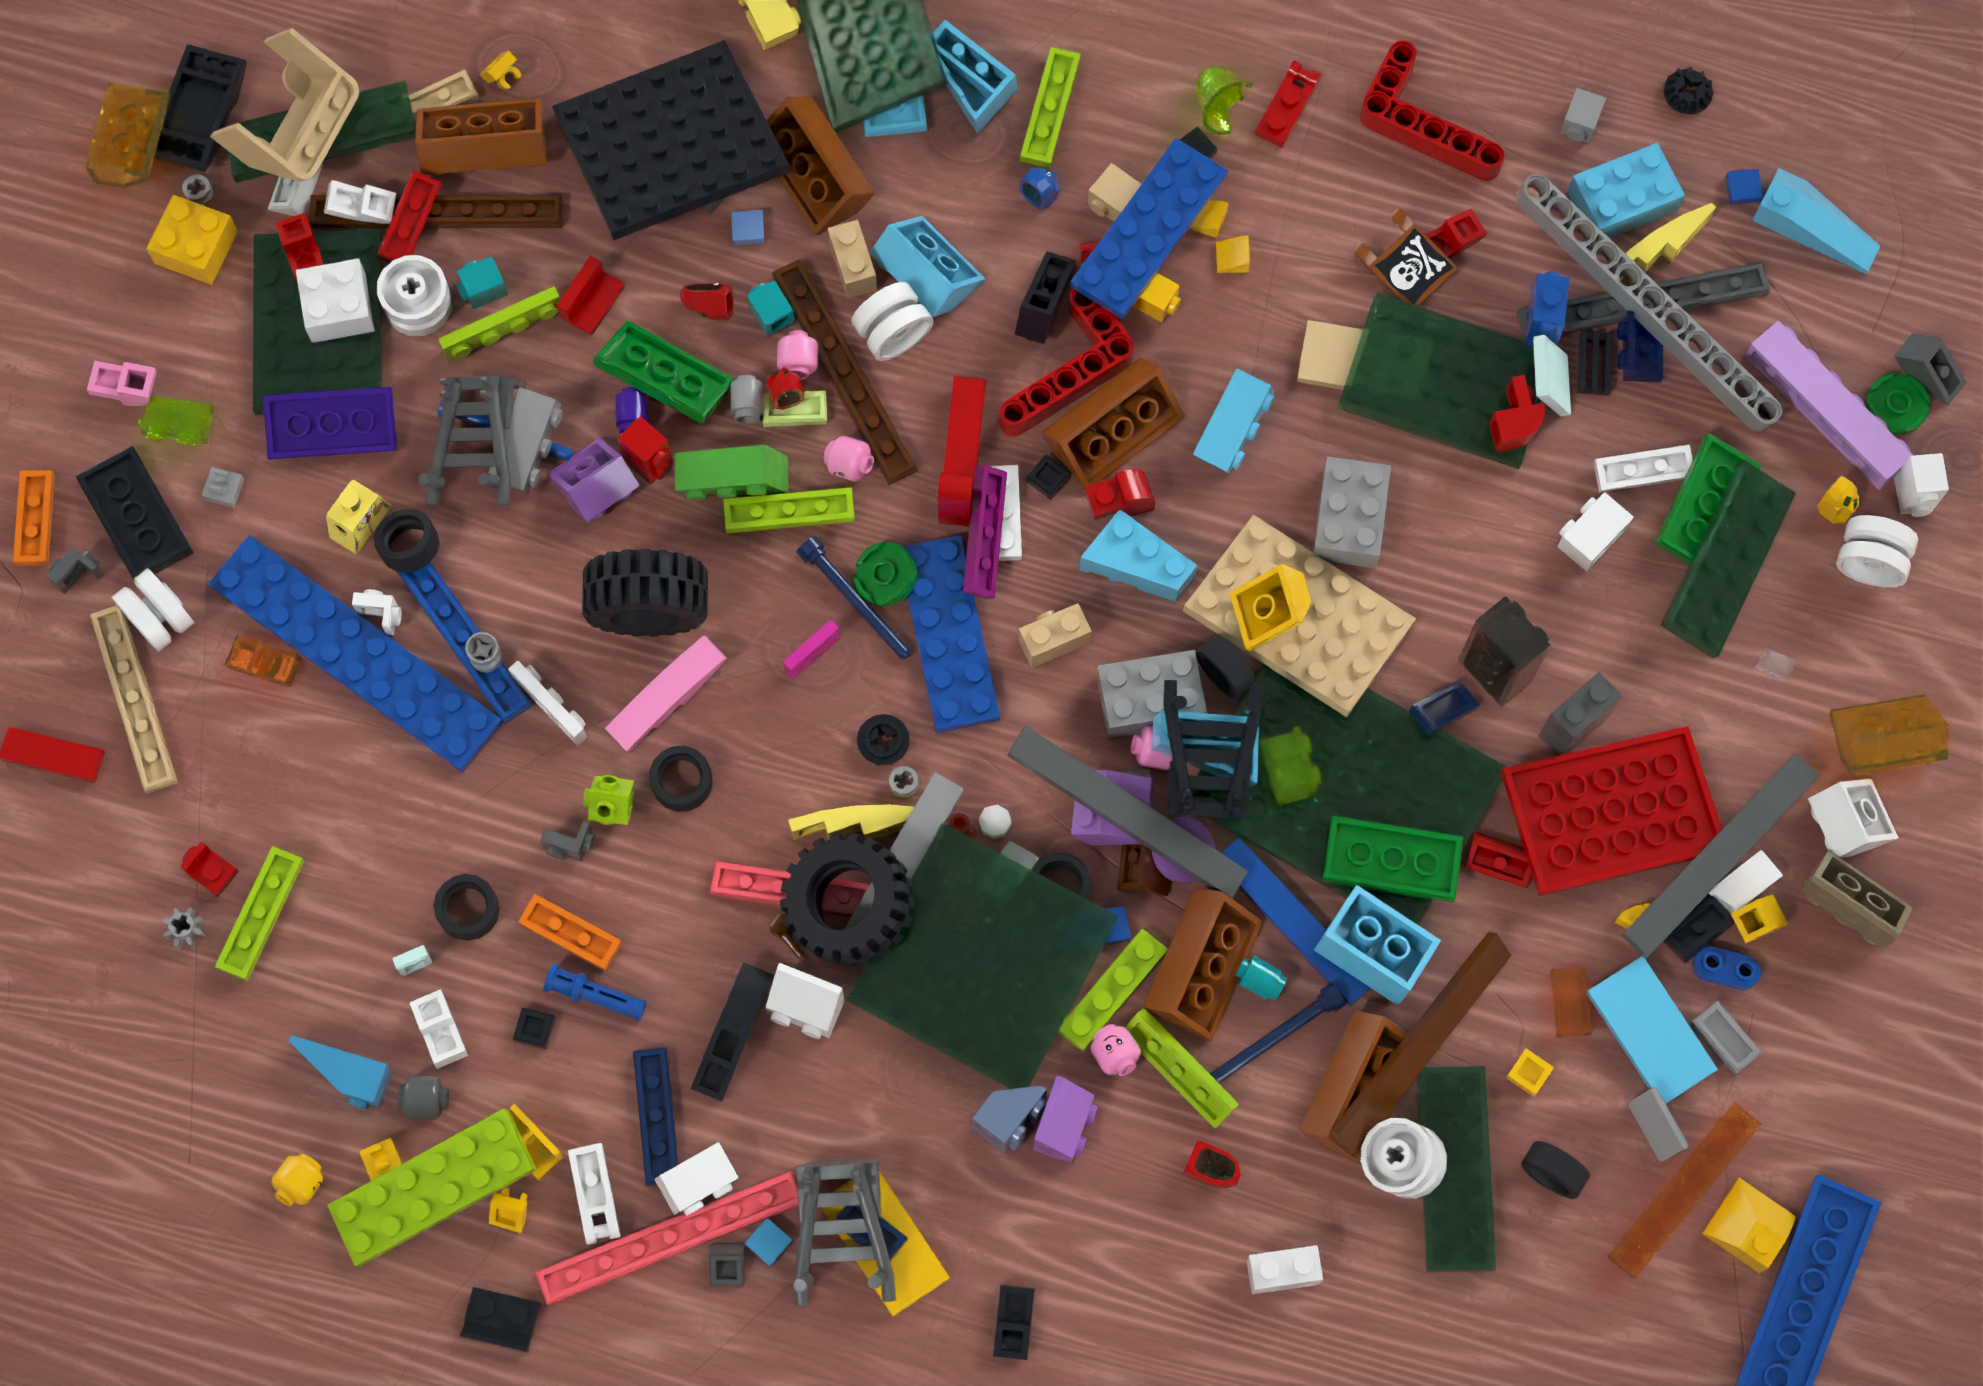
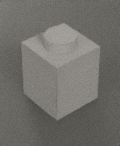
M1576 88L1560 133L1573 141L1589 143L1606 98Z

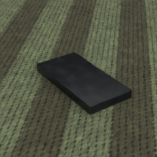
M133 446L75 476L133 580L147 568L155 575L194 553Z

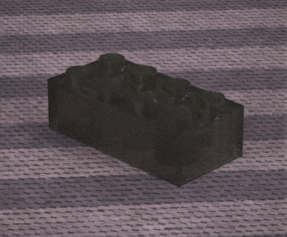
M1504 596L1475 621L1458 661L1502 708L1531 684L1551 644L1548 642L1549 638L1544 630L1539 626L1534 627L1529 622L1524 609L1517 602H1511Z

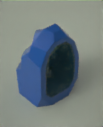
M1031 168L1020 180L1019 191L1036 208H1048L1058 197L1060 191L1056 173L1048 169Z

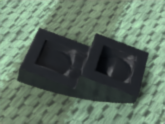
M1001 1284L993 1357L1028 1359L1035 1288Z

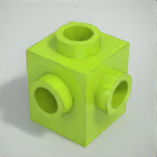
M613 775L595 776L591 788L586 787L584 792L583 807L589 808L588 821H596L604 825H628L633 811L634 780L620 779Z

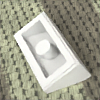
M323 163L314 177L305 181L298 182L279 176L268 209L292 216L306 213Z

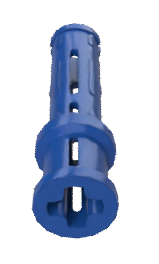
M556 963L552 964L543 987L544 992L554 991L570 997L572 1002L584 1000L634 1018L637 1021L641 1020L647 1004L646 1000H641L588 981V977L584 973L577 975L560 969L559 964Z

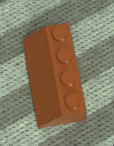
M811 96L787 97L767 119V123L787 159L791 171L779 176L778 179L815 235H820L827 231V228L836 226L857 214L876 194Z
M542 98L417 109L415 144L421 173L424 175H442L444 173L461 171L470 173L484 169L503 170L507 167H535L546 164L547 147Z
M1140 357L1043 430L1042 434L1055 457L1084 489L1086 486L1103 480L1182 420L1185 415L1160 368Z
M1195 887L1143 1008L1163 1022L1207 1041H1212L1239 977L1235 976V973L1242 960L1248 958L1263 921L1224 892Z
M1355 1010L1301 1123L1299 1131L1316 1144L1362 1166L1361 1148L1355 1155L1346 1153L1331 1130L1402 1042L1406 1034L1383 1016ZM1394 1106L1391 1108V1110L1387 1113V1115L1383 1118L1382 1121L1389 1119Z

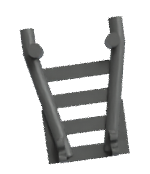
M499 376L441 378L440 383L444 385V391L439 393L440 397L443 398L442 420L429 474L422 473L418 477L419 484L427 487L426 505L439 506L440 489L445 486V479L442 477L444 467H496L497 475L481 473L478 476V482L483 486L497 488V505L509 506L511 480L504 429H510L513 390L519 389V387L526 389V382L513 377ZM481 390L480 395L487 399V402H459L461 391ZM455 416H489L491 428H453ZM493 441L494 453L447 454L449 442Z
M879 1157L813 1160L796 1167L801 1222L793 1285L796 1306L809 1305L808 1288L814 1283V1277L808 1274L809 1263L876 1260L878 1271L868 1278L867 1283L872 1289L881 1286L883 1302L896 1301L894 1272L878 1218L882 1217ZM852 1178L854 1191L818 1193L820 1180ZM860 1205L863 1218L815 1221L816 1208ZM868 1233L871 1245L811 1248L813 1235Z

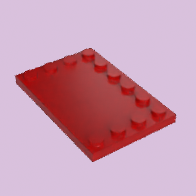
M1689 726L1506 767L1500 771L1538 896L1692 861L1722 830Z

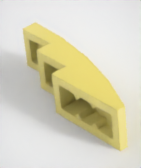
M1710 203L1679 216L1653 231L1625 254L1645 273L1661 255L1669 262H1672L1708 223L1716 206ZM1619 276L1620 281H1622L1625 276Z
M891 804L856 805L822 810L789 819L788 821L794 840L822 830H826L829 840L831 834L842 833L848 836L850 833H857L861 831L864 838L876 840L900 832L914 807Z

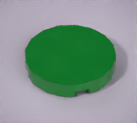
M1889 373L1879 377L1870 386L1865 397V407L1874 416L1881 418L1893 435H1906L1916 431L1927 419L1930 396L1924 385L1915 377L1907 374L1904 376L1897 375L1898 373Z
M878 542L866 548L859 556L855 565L857 569L856 575H854V584L858 593L868 602L882 607L893 606L905 600L913 590L917 580V565L912 554L903 546L893 542Z

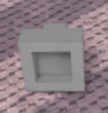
M211 467L201 496L205 501L235 508L244 477L242 474Z

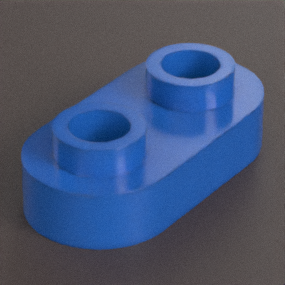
M1705 947L1695 955L1692 961L1693 971L1699 979L1743 991L1752 988L1761 976V968L1754 958L1717 947ZM1713 958L1717 963V967H1709L1706 959ZM1739 967H1747L1750 972L1749 976L1741 975Z

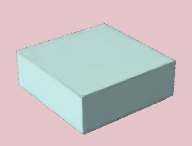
M424 945L392 958L401 976L408 975L433 963Z

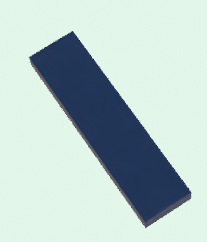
M667 1047L633 1051L646 1186L657 1185L654 1180L655 1178L679 1165Z

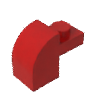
M1524 375L1512 377L1506 387L1511 409L1494 412L1489 421L1496 452L1525 446L1534 438L1544 420L1545 403L1532 405L1534 403L1533 389L1530 385L1526 384Z
M1140 469L1116 472L1114 478L1084 488L1095 520L1116 514L1119 509L1130 517L1155 509V499L1146 475Z

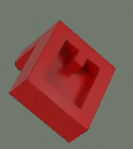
M202 841L196 847L192 846L185 853L182 859L183 864L180 867L190 878L217 897L220 896L239 872L236 867L213 852Z

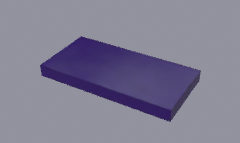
M393 387L263 395L268 460L398 451Z

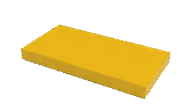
M879 1171L882 1218L908 1237V1240L891 1261L895 1279L896 1301L883 1302L892 1317H895L950 1280V1277ZM851 1179L833 1192L854 1191L853 1180ZM845 1206L821 1207L828 1220H835L845 1208ZM838 1234L846 1246H860L846 1234ZM876 1260L856 1261L867 1279L878 1271ZM879 1286L874 1290L882 1300V1288Z

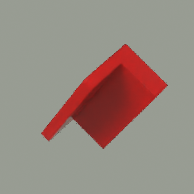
M590 255L556 305L560 319L589 335L594 334L624 289V283L604 272L601 261Z

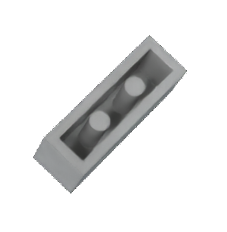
M519 387L513 404L510 429H504L511 480L510 488L529 494L530 489L535 488L539 482L541 470H538L542 457L546 458L549 454L552 440L549 437L552 428L558 427L563 410L560 409L561 403L556 399ZM490 467L488 474L497 475L496 467Z

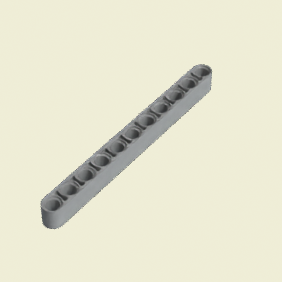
M1533 174L1526 178L1516 192L1515 198L1519 207L1748 428L1756 432L1765 431L1779 420L1782 408L1778 400L1552 182L1540 174ZM1527 188L1537 190L1539 197L1531 196ZM1550 210L1558 211L1562 216V220L1555 219L1551 215ZM1573 232L1581 233L1584 236L1585 242L1578 241L1574 237ZM1596 254L1604 255L1608 264L1599 262ZM1619 276L1628 278L1631 286L1622 284ZM1642 298L1651 300L1653 309L1646 307ZM1665 320L1672 321L1676 325V331L1669 329L1666 326ZM1688 342L1695 343L1699 348V353L1693 352L1689 348ZM1716 364L1722 370V375L1714 373L1711 365ZM1735 386L1743 389L1745 398L1737 395ZM1758 408L1766 411L1768 420L1760 417Z

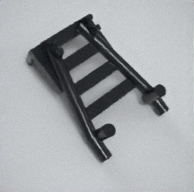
M1164 680L1163 707L1173 759L1169 764L1167 815L1169 817L1248 819L1249 763L1263 711L1264 685L1250 684V700L1243 705V711L1248 714L1246 724L1179 721L1178 711L1186 707L1187 700L1184 696H1177V680ZM1182 735L1242 738L1239 751L1184 748ZM1187 762L1235 764L1232 777L1196 776L1188 774ZM1191 789L1223 790L1229 792L1226 804L1193 802Z

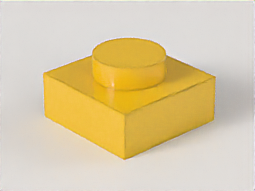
M1526 1048L1506 1078L1534 1097L1554 1067Z

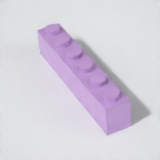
M1777 321L1751 343L1745 357L1878 490L1883 488L1898 474L1910 456H1914L1910 452L1908 445L1903 440L1897 439L1888 430L1886 423L1878 416H1874L1865 407L1863 400L1858 395L1851 393L1842 384L1840 377L1833 371H1829L1820 362L1818 355L1813 350L1806 349L1798 341L1797 335L1791 328L1784 327Z

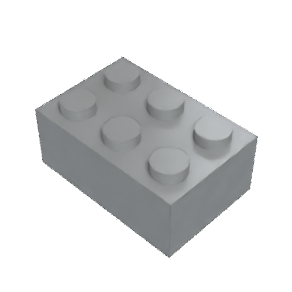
M1327 456L1322 476L1313 555L1319 556L1327 562L1376 569L1381 551L1391 465Z
M1195 650L1099 665L1097 668L1096 678L1108 739L1140 734L1143 727L1147 725L1153 726V717L1161 710L1164 711V680H1177V696H1184L1187 700L1186 707L1178 712L1207 714Z

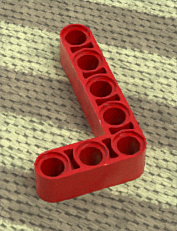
M1401 40L1393 43L1364 97L1360 113L1361 123L1372 131L1480 180L1490 181L1495 179L1500 173L1505 157L1504 150L1499 144L1399 99L1412 74L1417 50L1409 41ZM1401 57L1406 59L1407 62L1402 63L1395 58ZM1388 82L1393 84L1395 87L1388 88L1385 87L1382 83ZM1375 107L1380 109L1382 112L1374 113L1370 111L1369 108ZM1404 120L1407 121L1410 125L1403 126L1400 125L1397 121ZM1426 133H1434L1438 138H1429L1426 136ZM1454 146H1462L1467 151H1458ZM1482 159H1491L1495 164H1486Z
M1072 289L1069 312L1093 347L1002 403L999 426L1006 435L1019 436L1131 365L1134 342L1113 313L1077 290ZM1081 299L1089 300L1091 304L1088 306H1080L1076 302ZM1096 324H1105L1109 329L1099 331L1094 326ZM1115 348H1122L1127 353L1125 355L1118 356L1115 355L1112 352V350ZM1095 364L1101 369L1097 372H1090L1085 367ZM1062 381H1071L1074 384V386L1072 388L1065 389L1062 388L1059 385V383ZM1036 397H1043L1048 402L1044 405H1037L1032 400ZM1016 413L1022 418L1019 421L1012 422L1006 416Z
M954 376L943 473H940L938 487V524L970 527L986 378Z

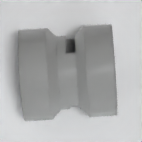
M478 632L473 634L466 642L465 650L471 665L477 671L488 673L499 667L502 661V653L493 635L487 632Z

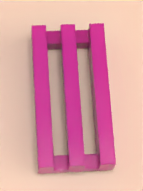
M829 620L784 660L785 673L792 680L841 638L839 635L840 628L832 620Z

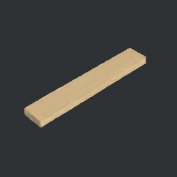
M117 605L90 614L144 792L149 794L178 784L127 616Z

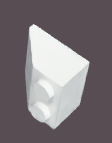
M1872 779L1839 782L1808 798L1812 807L1811 814L1823 831L1827 849L1840 858L1851 857L1898 839Z
M779 963L766 1003L767 1014L771 1015L770 1020L782 1026L789 1027V1024L792 1023L802 1027L801 1032L812 1038L820 1039L821 1035L830 1038L845 1002L843 989Z

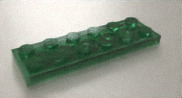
M406 81L359 92L354 106L323 161L415 138L416 123ZM289 110L238 123L253 135L263 138L270 144ZM228 151L231 172L235 183L270 174L248 167Z
M1745 460L1738 462L1660 626L1711 658L1719 657L1796 493Z
M1485 1066L1424 1067L1416 1076L1419 1125L1433 1131L1439 1137L1447 1154L1446 1172L1441 1183L1430 1194L1422 1196L1426 1273L1495 1272L1496 1254Z

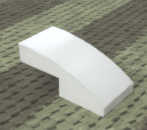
M332 180L328 185L324 213L352 220L390 224L396 193L367 184L362 189Z
M1760 850L1719 882L1709 894L1713 895L1732 913L1746 906L1784 875L1768 856Z
M441 989L409 1002L437 1069L468 1056Z

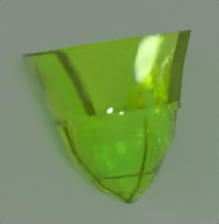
M1210 66L1197 75L1195 84L1197 102L1202 113L1203 124L1210 133L1217 135L1230 134L1232 127L1226 110L1235 104L1238 99L1243 101V86L1251 88L1254 84L1242 79L1236 73L1223 66Z

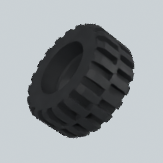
M626 549L620 552L612 551L607 552L606 555L595 556L594 559H591L586 564L583 570L582 615L592 627L600 628L601 631L615 632L618 635L659 637V635L670 636L680 632H690L691 629L699 628L708 616V571L703 563L697 561L696 558L685 556L679 552H668V550Z
M842 833L830 835L829 841L822 837L813 841L815 848L809 851L804 847L797 854L801 860L797 865L790 863L787 872L791 874L789 881H782L781 891L786 893V899L780 900L781 911L787 913V916L783 919L787 929L793 932L792 937L798 944L805 947L807 951L833 964L840 963L844 966H855L856 962H860L865 965L874 962L873 956L875 955L883 958L891 952L888 946L892 942L898 945L904 938L899 933L903 926L909 928L912 918L908 916V910L915 909V899L910 896V892L914 890L912 880L906 876L907 869L888 849L871 838L866 839L860 834L850 833L846 837ZM851 870H860L866 873L873 882L874 901L867 916L857 925L844 930L834 929L825 922L822 915L821 904L823 894L829 883L838 875Z

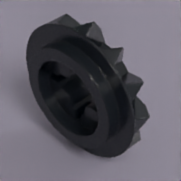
M1692 66L1683 70L1678 68L1673 74L1668 76L1663 88L1664 98L1668 105L1682 114L1702 112L1709 106L1714 94L1712 80H1708L1705 77L1704 71H1695ZM1685 84H1688L1689 87L1695 86L1696 89L1693 95L1689 92H1681Z
M875 715L867 719L858 731V750L866 761H870L877 766H892L894 762L903 759L909 747L908 730L901 720L892 715ZM878 729H881L886 738H893V740L888 742V752L882 748L881 744H874V742L878 741Z

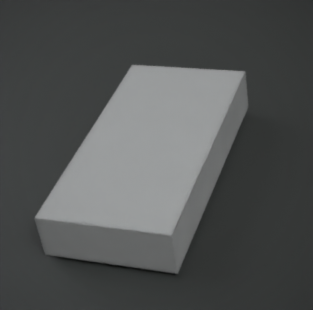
M1718 1001L1690 1023L1734 1075L1762 1053Z

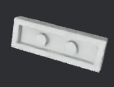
M1690 445L1595 459L1593 464L1598 491L1600 493L1683 480L1693 459Z
M1018 465L990 466L1007 472L999 561L1022 560Z
M516 661L508 669L516 683L577 746L587 738L583 728L586 725L584 720L574 710L570 713L566 711L561 705L564 703L562 697L552 687L546 690L540 684L542 677L531 665L525 668L519 661Z

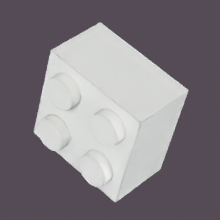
M359 258L296 270L304 325L312 343L375 331L366 274Z

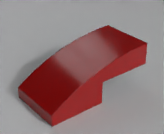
M1469 209L1446 219L1441 227L1427 232L1425 235L1450 259L1486 237L1487 232L1473 210Z
M305 212L275 222L296 282V270L324 265Z

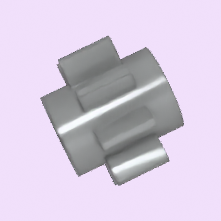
M191 907L187 909L186 913L179 912L174 908V915L170 920L163 919V922L169 929L163 936L167 940L175 938L174 946L177 949H180L183 944H189L192 948H195L194 942L199 937L205 938L206 936L199 927L205 923V920L202 917L194 918L195 911ZM187 924L190 925L189 930H182L181 933L178 931L180 926L186 927Z

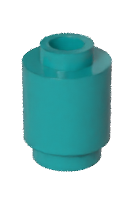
M1254 955L1250 960L1244 958L1235 973V976L1239 977L1237 985L1265 1000L1270 998L1275 1001L1287 981V977L1281 974L1282 970Z

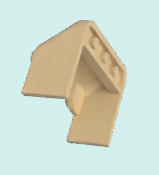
M293 28L266 38L264 42L288 62L282 73V81L285 88L296 97L271 143L269 144L263 138L253 135L239 123L214 131L210 137L248 167L300 182L314 177L359 96V87L352 76Z

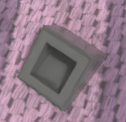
M711 1244L709 1250L710 1285H744L745 1244Z

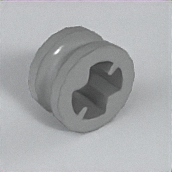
M203 175L189 176L182 185V191L186 199L192 202L206 205L213 197V188L208 179ZM198 185H201L204 191H198L197 195H194L192 190H196Z
M900 766L891 772L889 784L895 796L906 799L916 794L919 789V780L914 769L908 766ZM904 775H908L910 783L913 782L912 785H905L904 789H900L898 782H895L896 779H903Z

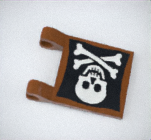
M1398 208L1392 213L1391 220L1404 234L1378 258L1364 243L1359 244L1354 251L1355 256L1413 312L1457 271L1458 267L1419 229L1401 208Z

